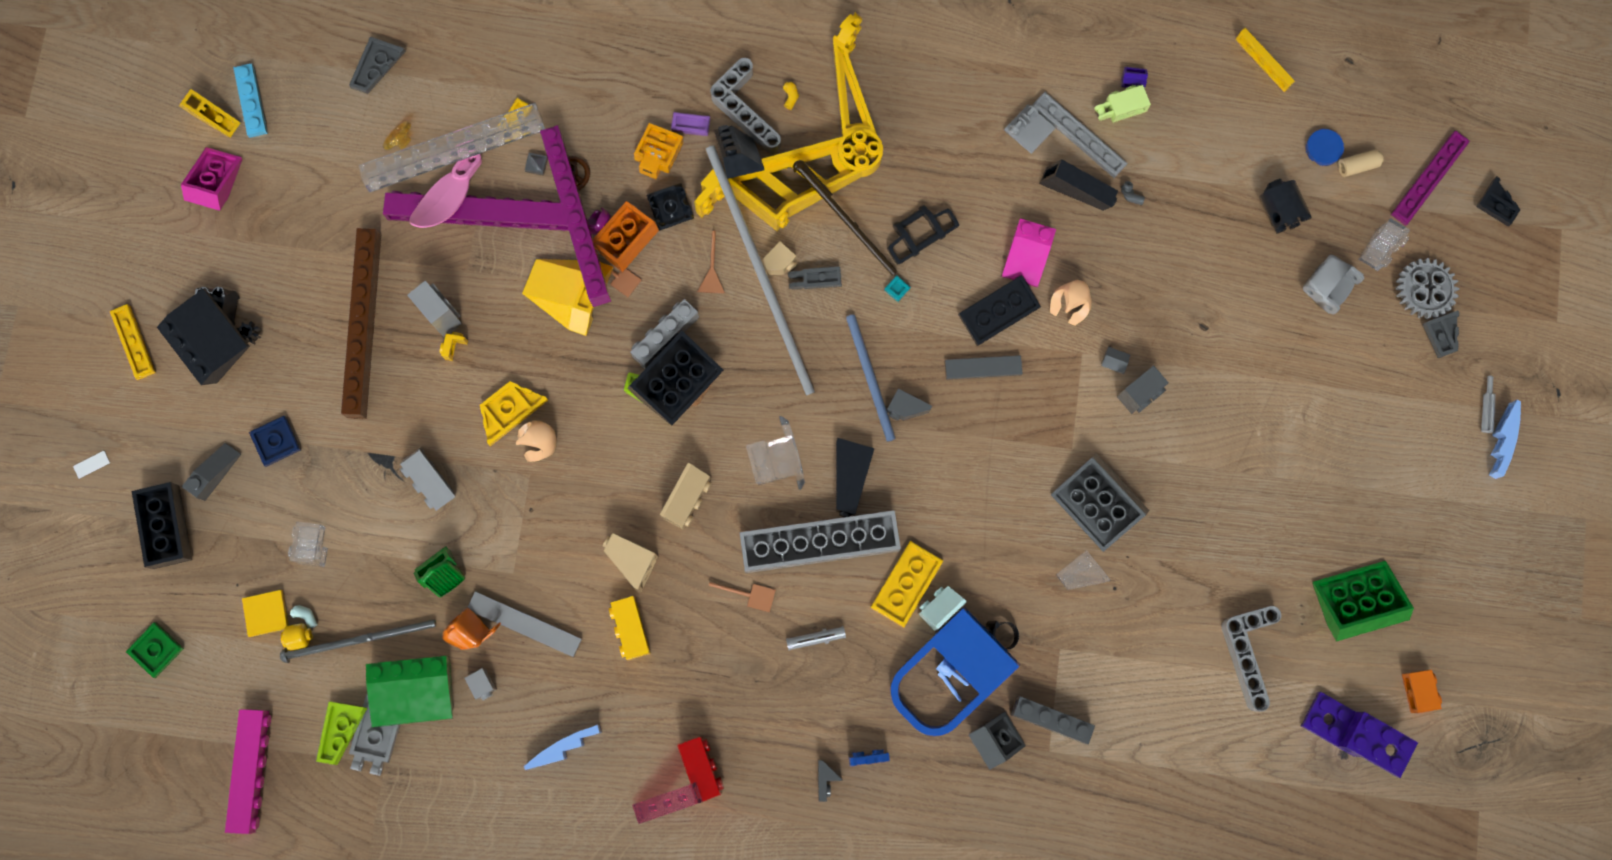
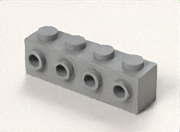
M685 299L682 302H677L672 308L673 311L668 316L664 315L655 328H651L646 332V337L641 342L638 341L632 346V351L630 352L632 357L644 369L681 331L685 332L699 319L698 311Z

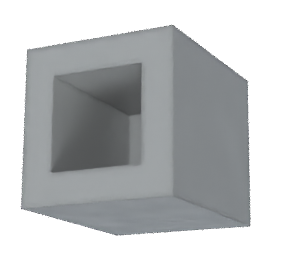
M484 668L465 677L475 699H482L484 701L492 697V692L497 690L487 670Z

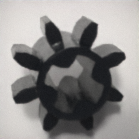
M252 321L249 322V325L241 322L242 325L236 329L247 343L250 342L255 345V341L261 338L258 333L261 328L255 327V323Z

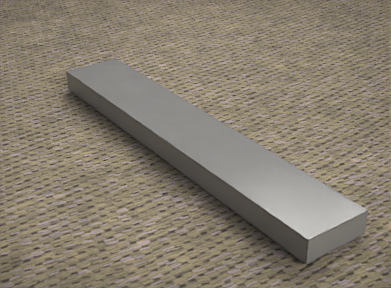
M1046 92L1032 104V106L1034 104L1038 106L1039 114L1113 178L1128 164Z
M474 592L468 608L474 613L496 623L501 622V625L572 657L575 656L582 641L579 637L478 592Z

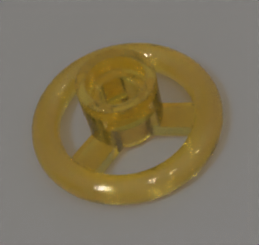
M405 121L398 125L384 141L383 148L390 150L397 145L401 150L404 149L411 141V138L407 135L411 128V123Z

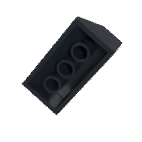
M723 125L718 127V129H714L718 151L727 179L764 171L761 157L752 137L734 126Z

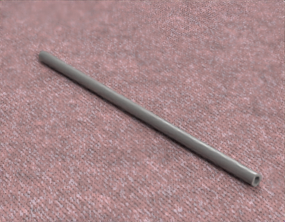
M715 146L707 147L706 152L806 396L815 392Z

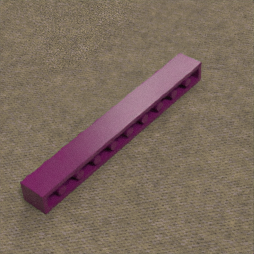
M558 125L541 130V137L588 298L593 307L612 302L562 133Z
M400 191L385 193L383 215L387 220L409 221L411 214L425 195L418 192L403 194ZM467 195L458 210L449 219L442 222L445 224L569 231L561 202L552 203L549 200H541V202H534L531 199L517 201L513 198H503V200L490 196L484 199Z

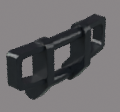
M922 205L918 208V211L901 222L892 224L894 230L900 236L887 247L894 262L899 265L912 256L916 257L920 254L921 250L939 239H944L948 233L959 227V223L950 209H945L933 215L925 205ZM947 214L953 222V226L945 232L936 220V217ZM923 216L935 233L915 245L904 228ZM903 240L911 254L900 260L893 251V247Z

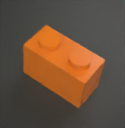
M1432 670L1402 674L1411 713H1423L1442 709V698L1436 687L1437 678Z

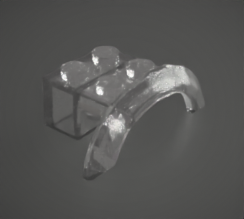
M779 416L786 437L767 443L763 440L746 445L755 482L758 485L796 475L798 488L802 490L805 484V477L789 421Z

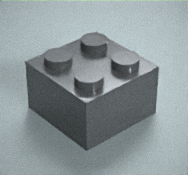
M1153 365L1125 388L1117 398L1131 414L1136 410L1140 413L1166 391L1164 387L1169 382Z

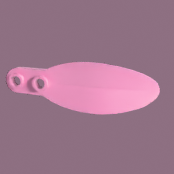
M466 151L455 164L452 172L443 176L433 185L411 214L409 219L411 225L419 228L436 226L449 219L458 210L467 195L471 177L482 163L481 155L478 151Z

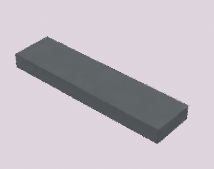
M1021 355L945 360L946 380L1019 376L1023 374Z

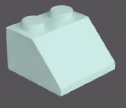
M949 586L945 589L940 587L933 594L936 597L931 602L927 600L919 607L922 610L919 615L934 631L939 629L967 602Z

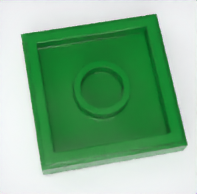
M153 622L130 646L126 653L152 678H157L184 648L157 622Z

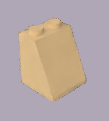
M612 533L611 537L608 536L603 544V547H605L604 552L636 590L642 592L658 556L654 552Z

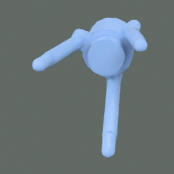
M945 658L936 668L939 671L938 676L943 679L953 695L961 702V697L947 677L950 678L953 675L966 686L969 683L955 672L956 669Z

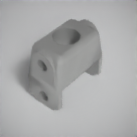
M1328 255L1304 284L1303 291L1328 314L1334 315L1340 310L1339 306L1349 296L1354 285H1358L1365 278L1364 274L1352 265L1334 255Z

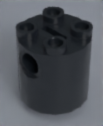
M1281 178L1267 184L1263 194L1260 195L1261 202L1276 234L1287 230L1286 227H1289L1290 230L1301 225L1300 221L1305 222L1312 218L1295 180L1287 182L1282 181Z

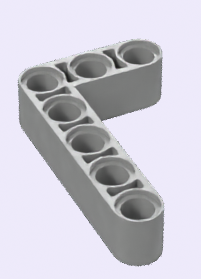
M741 58L711 87L712 102L764 150L771 154L777 153L781 148L780 135L735 95L753 76L752 61L748 58ZM743 67L749 68V70L742 71L740 69ZM735 80L736 83L729 84L728 81ZM717 92H722V93H723V95H722V96H719V97L716 96L715 94H716ZM730 104L737 105V107L733 109L729 108L728 106ZM744 116L750 117V119L747 121H744L741 118ZM762 128L764 131L757 133L755 129ZM770 140L777 142L775 145L768 144Z
M1275 606L1264 607L1227 618L1221 625L1246 704L1254 712L1267 710L1270 701L1247 632L1279 622L1281 612ZM1268 610L1273 614L1272 620L1266 617ZM1249 616H1252L1255 620L1253 626L1248 623ZM1231 621H1233L1236 624L1235 631H1232L1229 628V623ZM1237 640L1242 642L1243 647L1241 650L1236 648L1235 643ZM1243 659H1246L1249 663L1247 669L1242 667ZM1250 678H1252L1255 681V687L1253 689H1251L1248 685V681ZM1257 697L1260 698L1262 703L1259 708L1255 706V699Z

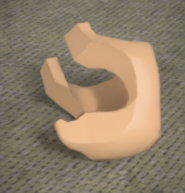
M1074 280L1057 288L1050 304V313L1054 316H1057L1062 307L1061 297L1065 295L1066 313L1082 305V308L1073 313L1068 322L1075 326L1085 319L1092 307L1090 289L1081 280Z
M533 420L524 424L519 429L516 445H528L541 449L539 451H527L524 455L527 462L545 459L555 452L557 445L554 429L547 423Z

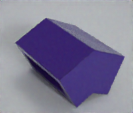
M1124 67L1121 87L1128 88L1136 85V87L1143 85L1145 89L1148 77L1147 69Z

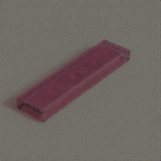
M695 782L633 804L632 806L638 824L699 804L702 802Z

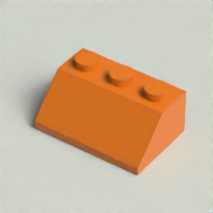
M626 201L593 240L596 250L608 262L623 272L659 230L652 219Z

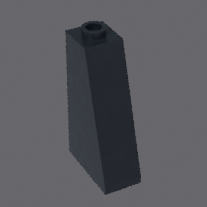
M1063 159L1046 167L1039 183L1102 211L1112 208L1117 201L1116 195L1118 190Z
M837 438L836 512H839V516L845 518L855 516L875 448Z

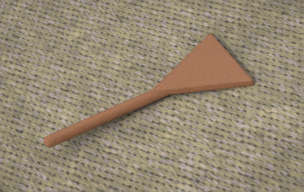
M714 230L712 231L710 270L697 291L700 293H725L714 270L716 231Z

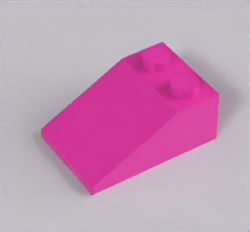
M206 147L181 183L184 200L220 211L229 198L242 162V157Z
M1020 218L1002 277L1014 280L1022 275L1028 285L1038 287L1056 229Z

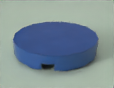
M1329 129L1315 131L1306 143V153L1309 159L1321 166H1329L1336 163L1344 152V142L1341 137Z

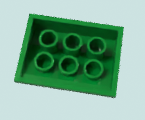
M1386 561L1312 583L1327 626L1336 642L1408 621L1414 610L1413 605Z
M447 656L366 664V686L372 727L453 719L451 660Z

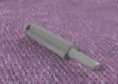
M1493 376L1487 377V392L1483 394L1481 430L1483 433L1494 432L1496 394H1493Z

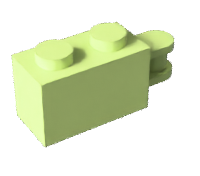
M1133 85L1125 91L1110 93L1105 103L1096 106L1094 109L1099 114V121L1111 118L1113 123L1147 112L1151 104L1144 86L1136 87V85Z

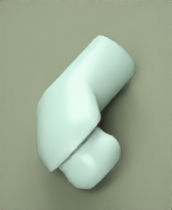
M297 605L291 609V617L304 619L307 627L310 629L317 626L310 608Z

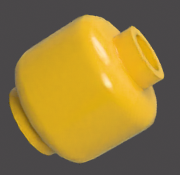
M303 623L286 626L284 631L281 632V643L284 648L286 647L290 651L308 647L310 640L313 639L312 630Z

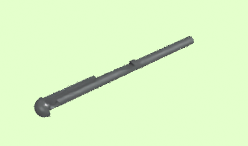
M435 619L295 651H288L287 648H284L280 652V659L284 663H290V659L433 628L436 627Z

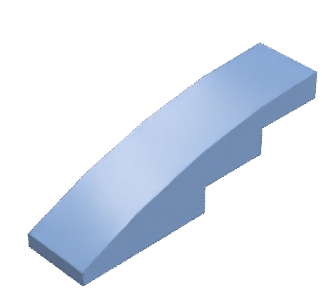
M1519 400L1508 404L1492 436L1499 439L1491 453V456L1497 460L1489 476L1495 479L1505 475L1515 450L1521 415V401Z
M600 725L576 732L556 742L524 766L525 770L567 759L565 751L584 746V737L602 733Z

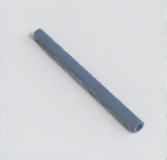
M854 314L846 317L886 441H893L896 438Z

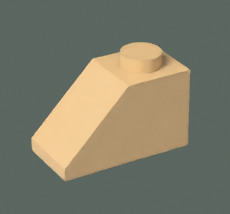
M779 242L761 261L767 275H784L787 271L791 272L795 268L797 256L783 243Z

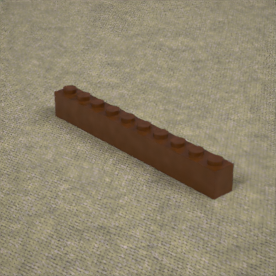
M357 228L341 407V414L346 418L367 419L381 235L376 229Z

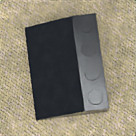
M205 288L170 312L157 326V329L200 385L217 384L250 347Z
M681 331L627 389L672 426L724 369L689 336Z

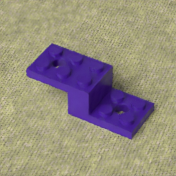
M1322 692L1317 693L1301 724V727L1351 756L1362 757L1397 778L1402 777L1418 744L1417 741L1368 713L1356 712ZM1327 713L1333 718L1332 723L1329 725L1324 722V716ZM1388 744H1391L1395 750L1391 756L1386 753V746Z

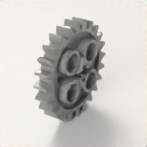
M1429 258L1424 261L1419 259L1416 263L1413 261L1409 266L1407 265L1403 268L1404 271L1399 273L1401 278L1397 279L1396 282L1400 285L1395 290L1400 291V293L1396 297H1402L1403 300L1399 303L1406 304L1404 310L1412 309L1411 315L1417 312L1418 318L1424 315L1425 319L1431 316L1435 319L1439 315H1444L1452 309L1451 306L1456 304L1453 299L1458 298L1459 295L1454 292L1458 291L1459 288L1454 287L1458 280H1452L1455 273L1449 274L1450 267L1443 269L1444 263L1442 262L1437 265L1436 259L1431 263ZM1415 276L1420 279V282L1416 281ZM1434 277L1438 279L1439 283L1435 282ZM1415 294L1420 296L1421 301L1416 298ZM1434 295L1438 296L1439 301L1435 299Z

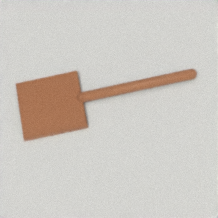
M627 269L623 272L620 271L619 274L613 270L611 272L615 279L610 285L626 297H629L642 281Z
M709 583V586L748 596L747 607L770 613L776 591L774 589L753 584L751 593L716 583Z

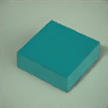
M896 275L885 287L884 291L899 302L911 287Z

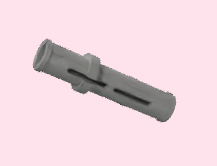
M844 626L829 630L824 628L819 632L786 638L788 650L820 643L829 644V641L845 639L846 635ZM835 634V635H833V636H828V637H824V638H819V639H818V637H820V636ZM815 638L814 640L798 643V641Z

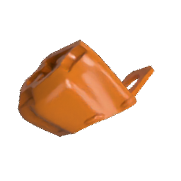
M467 607L443 631V639L445 642L461 650L476 648L498 629L501 622L492 629H489Z

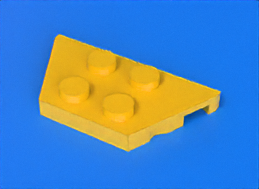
M509 381L480 404L487 444L492 446L545 404L548 399L543 395L541 396Z

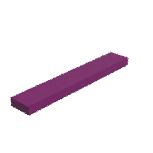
M1456 130L1452 132L1391 213V216L1406 226L1470 140Z

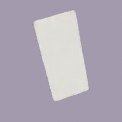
M102 451L73 467L80 479L110 462L105 451Z

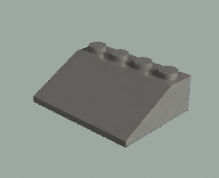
M1097 453L1051 494L1103 552L1150 511Z

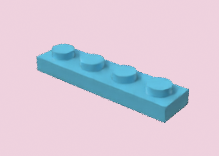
M250 63L233 67L248 137L268 134L254 66Z

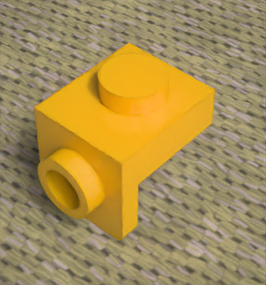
M452 332V334L445 335L444 343L442 342L440 345V354L445 360L453 361L456 343H468V340L462 333Z

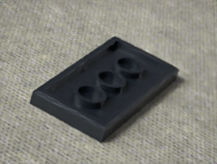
M1021 275L958 313V316L975 344L979 346L1041 308V305Z

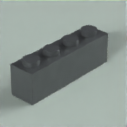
M1021 696L1016 698L1010 714L1013 717L1089 745L1095 725Z

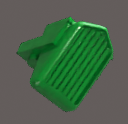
M447 546L414 569L415 572L413 573L416 581L421 586L427 587L439 598L454 590L465 580L464 574L456 566L457 563Z

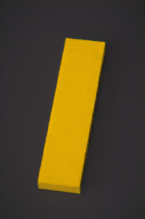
M1246 28L1239 33L1236 41L1283 92L1287 91L1295 80Z
M126 304L111 310V317L135 379L140 380L156 373L131 306Z

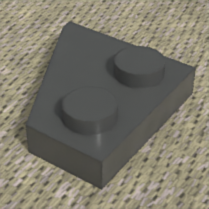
M1458 310L1422 324L1438 359L1458 351Z

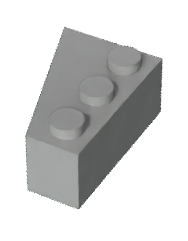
M420 447L402 460L400 470L406 478L410 476L413 480L412 486L418 493L422 492L426 497L424 501L430 509L434 507L437 511L455 498L456 494L443 476L436 470L433 462L423 453L425 451L422 447Z

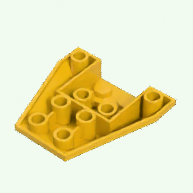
M536 259L522 294L568 330L587 336L593 321L591 315L594 307L588 298L578 260ZM600 262L607 284L613 266Z

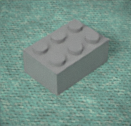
M425 280L407 295L444 338L446 334H450L462 324L458 320L461 316L433 283L429 285Z

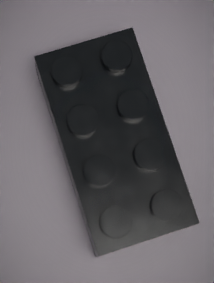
M168 482L131 491L144 567L158 569L191 561L192 555L180 486Z

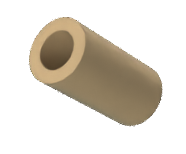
M1374 149L1340 159L1338 161L1339 172L1342 177H1347L1379 168L1383 162V155Z

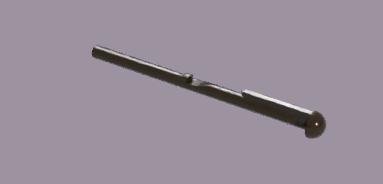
M796 161L793 164L794 173L798 171L892 276L896 274V268L861 231L858 224L853 222L831 197L833 194L804 161Z

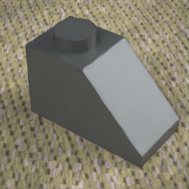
M898 389L887 409V413L894 420L899 421L901 419L904 421L929 413L932 406Z

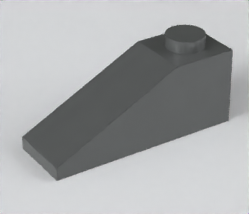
M224 443L193 471L182 485V488L196 498L206 501L241 454Z

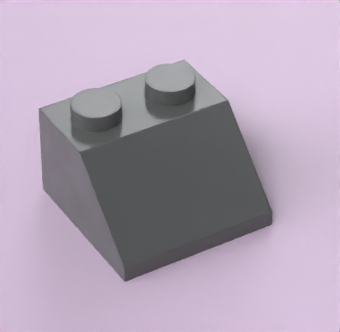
M1006 712L1001 713L969 734L989 770L1006 762L1026 746Z

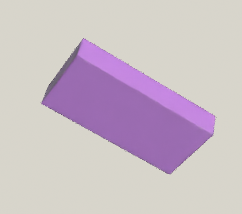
M674 112L671 131L708 136L710 116Z

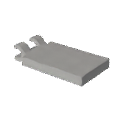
M366 695L363 707H366L367 710L355 731L349 754L354 755L350 769L362 771L365 760L373 762L370 774L381 776L383 762H390L400 725L372 727L368 695Z

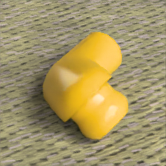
M786 82L783 90L787 92L788 98L784 107L792 110L799 98V94L793 82Z

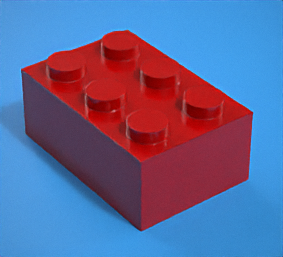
M703 736L677 745L697 804L720 796L724 785L721 777L717 778L715 770L718 768L714 758L710 759L708 751L711 750L708 740L703 739Z

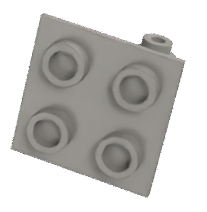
M1028 104L1004 129L1006 133L1031 154L1056 128L1038 113L1039 108L1035 104L1033 106Z

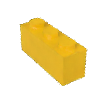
M631 596L611 602L609 613L611 619L616 621L617 626L614 627L616 638L621 639L622 645L619 646L622 658L626 657V660H632L651 654L635 597Z

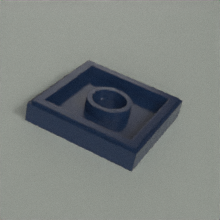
M285 415L249 432L265 467L301 451Z

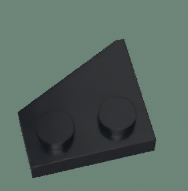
M1496 176L1476 207L1509 227L1521 209L1512 200L1509 191L1503 189L1499 183L1501 179Z

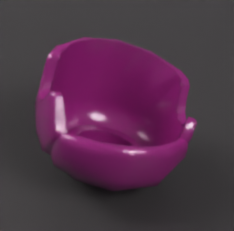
M602 207L600 208L602 211L595 210L588 219L592 235H597L611 219L609 212Z

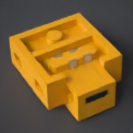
M649 123L634 152L635 161L640 162L639 173L656 180L661 171L669 174L684 143L683 136Z

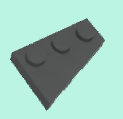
M370 37L349 84L350 88L369 94L406 50Z

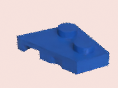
M884 749L872 750L871 755H864V751L852 753L853 757H848L850 766L890 761L889 753H884Z

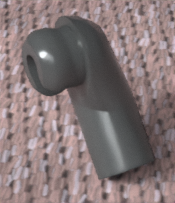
M1125 182L1121 187V192L1126 201L1143 205L1145 197L1134 193L1132 182Z

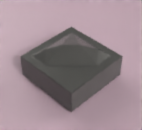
M529 153L525 172L544 176L548 157Z

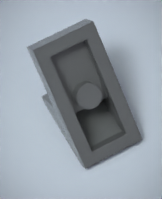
M818 760L819 802H827V797H831V785H827V781L843 780L823 760Z

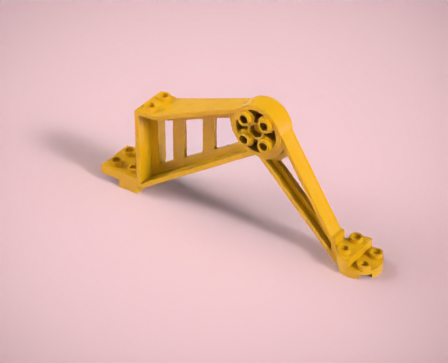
M856 12L854 15L850 14L839 26L841 28L839 35H834L833 37L842 137L763 158L761 160L764 171L728 178L735 198L777 232L780 228L784 229L790 221L789 217L823 198L813 187L797 195L771 173L789 167L793 169V164L798 160L809 162L831 155L833 166L839 174L825 180L814 170L811 169V171L831 193H834L861 177L873 174L881 164L883 145L876 134L849 58L850 53L856 46V35L862 28L860 24L863 19ZM845 76L862 123L850 124ZM714 169L701 182L702 193L694 201L696 214L701 218L705 214L709 215L714 208L713 205L724 198V193ZM758 178L782 197L785 202L781 203L775 210L741 182Z

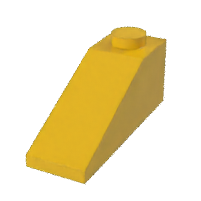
M192 89L189 90L179 104L182 109L231 138L241 123Z

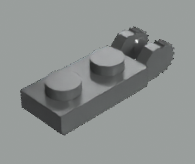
M840 267L803 269V271L788 272L789 278L803 277L804 281L790 283L789 289L792 290L842 287Z

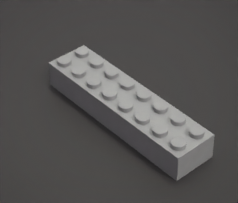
M895 510L740 532L745 573L899 552L901 549Z

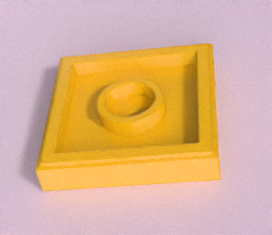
M283 590L242 598L248 637L281 631L286 626H289Z

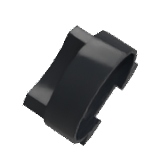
M988 621L985 628L994 637L996 629L1000 625L1008 624L1013 629L1014 640L1005 649H1012L1016 646L1019 640V631L1014 624L1010 622Z

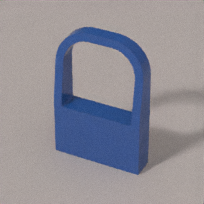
M964 606L899 669L891 684V698L896 709L916 730L930 736L944 735L955 729L1020 667V663ZM932 648H936L978 692L952 720L941 726H930L923 723L905 705L899 690L900 682L904 675Z

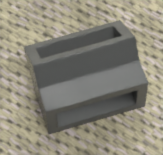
M1108 347L1101 366L1124 374L1129 363L1130 354Z

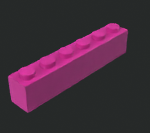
M239 709L225 833L252 834L256 833V829L259 827L258 809L262 805L260 791L264 785V776L262 774L267 762L265 747L269 743L267 730L271 724L270 711Z

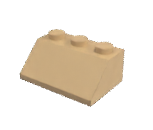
M687 463L660 513L661 517L683 530L685 526L689 527L694 518L691 516L694 509L698 510L703 501L700 499L704 492L707 493L711 487L710 476L692 464Z

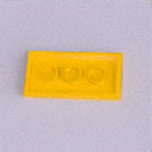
M910 541L870 608L904 628L943 560Z

